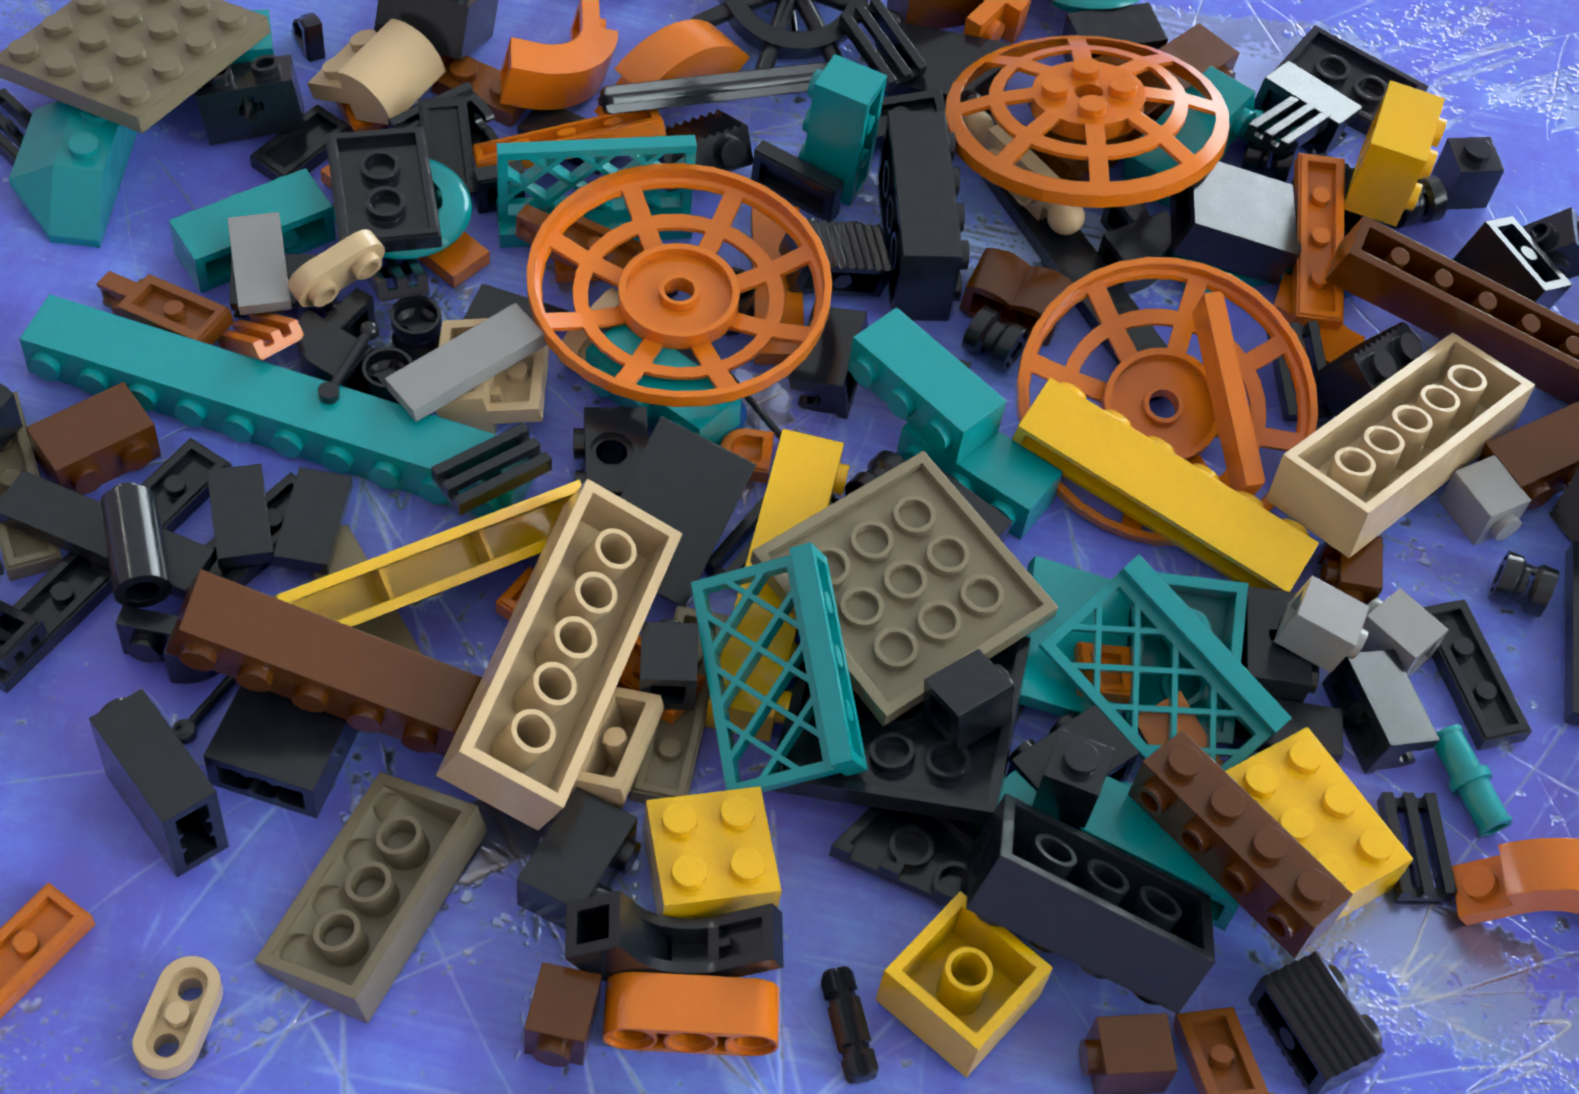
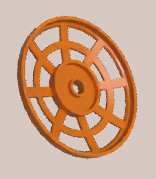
M1070 35L1044 37L1022 41L991 52L967 67L953 82L946 98L945 110L948 132H954L956 137L955 151L973 171L991 183L1015 194L1042 202L1071 207L1107 208L1131 206L1156 201L1183 191L1199 182L1214 169L1224 154L1230 127L1229 112L1222 95L1212 82L1197 69L1177 57L1153 47L1127 40L1100 36ZM1071 54L1073 60L1052 67L1035 62L1047 57ZM1091 54L1112 56L1129 62L1115 66L1098 62L1092 59ZM995 67L1002 68L992 81L989 95L960 103L961 93L972 81ZM1149 70L1160 78L1169 90L1144 87L1136 75ZM1017 71L1036 77L1030 88L1004 91L1006 83ZM1170 72L1189 82L1206 99L1185 93L1183 86ZM1146 101L1174 105L1170 117L1162 126L1144 114ZM1031 102L1030 108L1035 120L1028 126H1024L1011 115L1006 106ZM1188 108L1216 116L1212 135L1203 148L1195 154L1174 137L1185 124ZM990 109L991 115L997 124L1014 139L996 156L985 149L971 135L962 117ZM1133 129H1137L1145 135L1132 141L1106 145L1107 139L1125 135ZM1051 131L1063 137L1086 140V145L1062 142L1045 137L1044 135ZM1158 147L1162 148L1179 164L1151 176L1125 181L1109 180L1108 160L1138 156ZM1030 148L1057 157L1088 160L1089 182L1048 177L1024 170L1014 164Z
M661 163L626 168L602 176L577 189L558 204L542 223L531 245L526 268L528 303L534 323L544 333L546 344L566 366L588 382L615 395L642 403L671 407L710 406L736 401L763 391L788 376L807 358L819 341L829 316L832 293L830 263L822 242L807 219L796 208L768 187L740 174L715 167L687 163ZM684 188L722 195V198L712 219L687 214H659L651 216L643 191ZM623 196L632 221L607 232L589 250L563 235L569 226L588 211L609 200ZM741 203L758 210L776 222L794 240L798 248L772 261L769 255L753 239L740 230L731 227ZM687 231L704 234L698 246L684 243L663 244L658 232ZM633 238H639L644 251L632 258L624 269L604 260L605 256L616 247ZM723 242L730 244L743 253L756 268L736 275L729 264L717 255ZM552 251L578 266L573 283V306L575 312L546 313L542 280L546 262ZM808 265L813 277L815 304L811 324L808 327L781 323L785 301L781 277ZM593 275L618 287L617 307L590 310L588 290ZM766 285L769 299L766 319L738 313L740 294ZM683 291L691 297L684 301H676L669 298L667 294ZM626 324L634 334L643 340L633 355H630L614 345L599 328ZM583 330L587 338L603 354L624 367L613 377L591 366L572 352L554 331ZM728 330L755 336L742 350L723 360L720 359L711 344L721 338ZM771 340L800 344L782 363L760 376L737 384L729 371L735 370L754 359L767 347ZM662 348L691 349L700 366L671 367L657 365L653 362ZM644 374L670 380L708 378L715 389L671 391L637 385V383Z
M1144 257L1119 261L1090 272L1069 285L1047 306L1034 325L1020 358L1015 385L1016 414L1020 424L1030 409L1029 389L1032 374L1047 381L1051 377L1059 383L1067 382L1078 387L1086 397L1101 402V409H1111L1122 414L1130 422L1132 428L1145 436H1155L1166 441L1172 446L1176 455L1189 463H1197L1208 467L1200 454L1205 451L1214 437H1220L1204 365L1193 356L1187 354L1191 335H1197L1192 312L1206 289L1212 292L1221 291L1226 299L1241 307L1257 321L1271 338L1246 354L1234 341L1249 402L1258 450L1262 447L1287 452L1316 431L1318 420L1317 388L1309 358L1296 332L1280 311L1256 289L1232 274L1204 263L1180 258ZM1142 279L1174 280L1186 283L1178 311L1171 309H1142L1126 312L1118 315L1107 288L1119 283ZM1088 297L1100 325L1079 342L1070 355L1066 366L1039 355L1038 353L1043 341L1057 321L1074 305ZM1142 326L1173 327L1167 348H1149L1137 352L1126 330ZM1108 339L1120 364L1112 372L1107 383L1079 373L1088 356L1102 342ZM1281 356L1290 371L1296 393L1298 418L1296 433L1265 427L1267 418L1266 401L1261 380L1256 371ZM1154 397L1168 399L1174 406V415L1169 418L1156 416L1150 409L1149 400ZM1226 470L1219 476V481L1230 487ZM1060 481L1056 495L1074 512L1097 527L1127 540L1156 546H1176L1154 532L1141 530L1142 524L1124 513L1121 523L1103 516L1083 503ZM1266 494L1260 501L1263 503L1264 509L1270 512L1275 506L1266 500Z

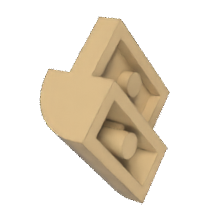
M391 19L377 33L372 29L361 30L355 33L350 38V42L333 58L327 60L323 64L322 69L307 84L314 99L350 104L356 120L388 125V119L407 111L446 70L438 52L422 33L405 22Z
M488 318L442 321L439 347ZM546 345L437 409L436 413L439 417L496 434L497 424L542 422L550 347Z
M621 687L615 688L567 801L576 787L622 810L662 716L664 705L661 695Z

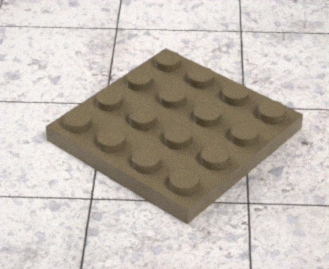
M72 0L56 13L47 16L42 23L24 36L12 41L6 49L0 52V78L131 130L144 133L270 33L267 16L223 0Z
M924 451L752 550L750 560L752 565L791 555L789 548L809 542L827 557L852 689L882 726H885L924 701V679L977 649H980L988 659L992 658L1053 619L1059 608ZM788 572L769 577L767 580L768 585L782 602L791 589ZM793 607L791 613L796 618L795 609Z

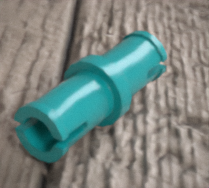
M1451 725L1436 732L1440 740L1433 748L1451 779L1448 782V787L1454 796L1461 797L1478 829L1480 837L1493 835L1510 826L1513 819L1508 815L1490 782L1493 774L1488 765H1481L1463 733L1461 725Z

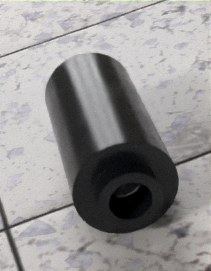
M136 483L118 484L106 492L99 502L114 598L119 604L135 608L153 606L164 601L172 592L156 495L150 488Z

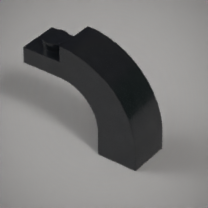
M621 890L567 902L565 959L582 971L601 974V980L605 982L608 977L621 972L743 977L784 968L782 912L773 903L711 917L677 918L650 912L636 904Z

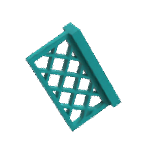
M695 135L496 143V215L500 248L531 247L529 243L515 236L516 216L525 204L550 214L558 204L568 197L562 196L571 188L577 190L588 184L584 179L596 170L604 175H608L626 168L661 164L658 161L659 158L665 154L684 153V156L675 163L695 164L697 150ZM616 156H630L634 159L620 170L609 163ZM566 158H580L585 161L571 172L559 165ZM530 160L535 165L523 174H520L508 166V161ZM548 172L558 178L559 181L545 190L534 182ZM678 188V190L670 193L668 191H660L661 189L643 191L651 216L659 214L691 215L693 190ZM521 191H525L529 195L533 196L525 198H513ZM623 196L609 200L582 216L611 230L632 221ZM687 231L658 232L661 240L692 238V232ZM636 237L633 240L639 241V238Z
M811 542L789 548L791 555L691 582L726 790L761 786V791L766 792L838 773L850 776L868 771L828 560ZM788 572L791 589L778 609L757 597L769 577ZM751 582L747 590L739 586ZM731 588L741 594L742 598L726 623L712 616L708 594ZM753 602L774 615L757 642L736 631V628ZM793 607L795 609L796 620L788 616ZM784 621L799 630L801 641L788 663L767 650ZM714 625L721 628L717 637L715 635ZM731 636L752 648L735 676L721 668L719 658L720 653ZM762 655L784 668L766 696L745 684ZM803 660L807 674L798 669ZM794 675L809 684L811 695L798 717L776 703ZM723 677L731 682L726 690ZM741 689L762 701L745 730L730 722L728 710ZM772 709L794 722L776 751L754 738ZM813 714L817 729L808 724ZM805 729L819 738L823 761L799 767L788 760L786 756ZM732 731L740 735L735 745ZM752 743L771 755L772 758L758 778L741 782L738 762L749 744ZM782 763L791 768L776 773Z
M1140 554L1038 645L1091 705H1096L1139 752L1138 756L1143 761L1163 745H1149L1138 735V713L1168 714V741L1177 734V715L1207 717L1206 748H1200L1215 762L1216 756L1229 757L1220 765L1224 771L1244 761L1272 734L1277 733L1292 719ZM1116 590L1132 606V627L1102 625L1103 601ZM1094 610L1093 625L1079 624ZM1141 616L1152 628L1141 627ZM1069 632L1093 633L1092 663L1071 662L1056 644ZM1102 634L1132 635L1131 665L1101 664ZM1140 636L1161 637L1170 646V668L1140 666ZM1179 657L1190 669L1179 668ZM1080 671H1092V684ZM1101 672L1131 674L1130 704L1109 703L1101 695ZM1139 674L1169 676V706L1139 705ZM1178 676L1198 677L1208 687L1207 709L1178 707ZM1217 698L1228 710L1217 709ZM1118 712H1130L1129 724ZM1216 717L1236 718L1252 736L1238 749L1216 748Z

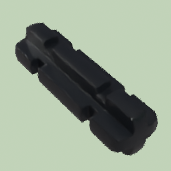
M848 966L830 968L823 972L820 983L825 1001L829 1002L830 1005L827 1010L838 1052L844 1054V1060L841 1061L845 1080L850 1084L869 1082L876 1078L879 1067L874 1049L869 1048L871 1037L860 997L855 994V990L858 988L854 973Z

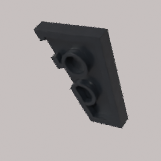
M870 807L831 845L829 856L946 906L960 891L967 896L972 845L979 833L963 821Z

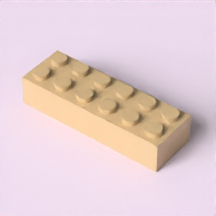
M1452 332L1284 453L1266 500L1324 540L1331 547L1350 558L1451 479L1456 470L1466 467L1479 457L1486 442L1511 432L1515 428L1535 384Z
M587 479L563 506L436 776L537 831L558 814L567 802L682 533Z

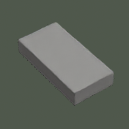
M279 212L227 218L240 315L292 309Z

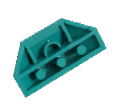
M56 101L33 110L8 179L9 184L31 216L41 226L42 231L50 242L100 248L137 136V131L61 101Z

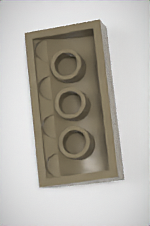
M379 772L254 960L257 966L299 992L348 1016L369 1023L488 832L478 805Z

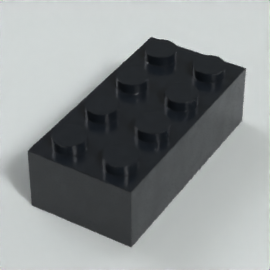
M888 110L877 171V187L882 232L894 270V274L887 284L890 311L897 307L912 321H948L952 303L959 302L961 299L962 277L960 270L968 269L970 256L969 241L961 240L960 234L963 232L965 223L964 204L956 202V197L959 195L960 170L959 167H952L951 162L954 160L956 150L955 133L948 132L945 112Z
M1005 793L972 845L966 909L974 912L980 920L988 925L1002 926L1028 939L1037 949L1046 953L1054 952L1080 965L1084 971L1095 978L1108 979L1131 990L1145 1003L1151 1005L1159 1004L1178 1014L1215 964L1211 896Z

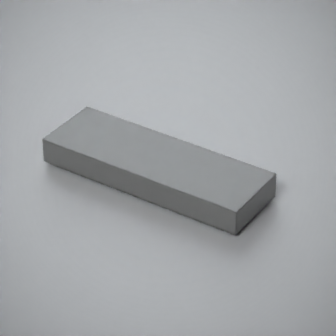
M514 303L385 378L388 391L414 421L417 422L540 350L547 344L542 330L517 303Z

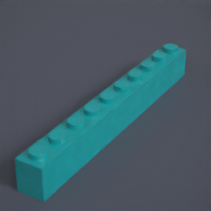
M51 294L46 298L19 339L28 372L34 373L43 380L60 381L81 388L93 396L124 382L145 412L154 411L176 418L191 427L201 426L226 434L238 442H251L273 449L288 458L298 457L324 465L335 473H349L371 480L382 488H396L415 494L436 505L446 504L452 506L432 480L431 467L497 436L496 434L432 414L415 422L400 404L343 386H339L340 398L336 403L324 404L319 400L318 387L327 381ZM528 457L502 469V473L530 459ZM480 480V481H478V482H476V483H474V484H472V485H470V486H468V487H466V488H464V489L458 491V493L461 494V493H463V492H465V491H467V490H469V489H471V488H473V487H476V486H478V485H480V484H482V483H484V482H486V481ZM533 480L468 512L479 518L524 501Z

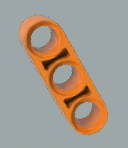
M649 972L617 973L608 977L606 981L602 1038L607 1045L624 1050L732 1056L768 1055L779 1048L780 989L774 982L757 978Z

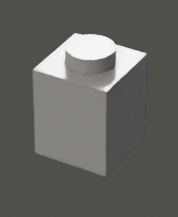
M1493 455L1456 470L1443 491L1439 502L1475 546L1491 538H1495L1497 541L1503 540L1517 531L1522 524L1520 518L1531 502V499L1499 459Z
M1312 575L1288 603L1273 642L1331 673L1345 657L1354 659L1364 646L1368 637V631L1362 627L1370 607Z
M1399 588L1385 601L1376 597L1368 604L1370 608L1362 627L1368 631V637L1360 652L1395 649L1408 677H1410L1432 658L1449 629Z

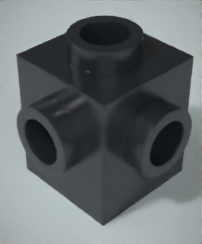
M1572 207L1522 226L1567 279L1579 275V216Z

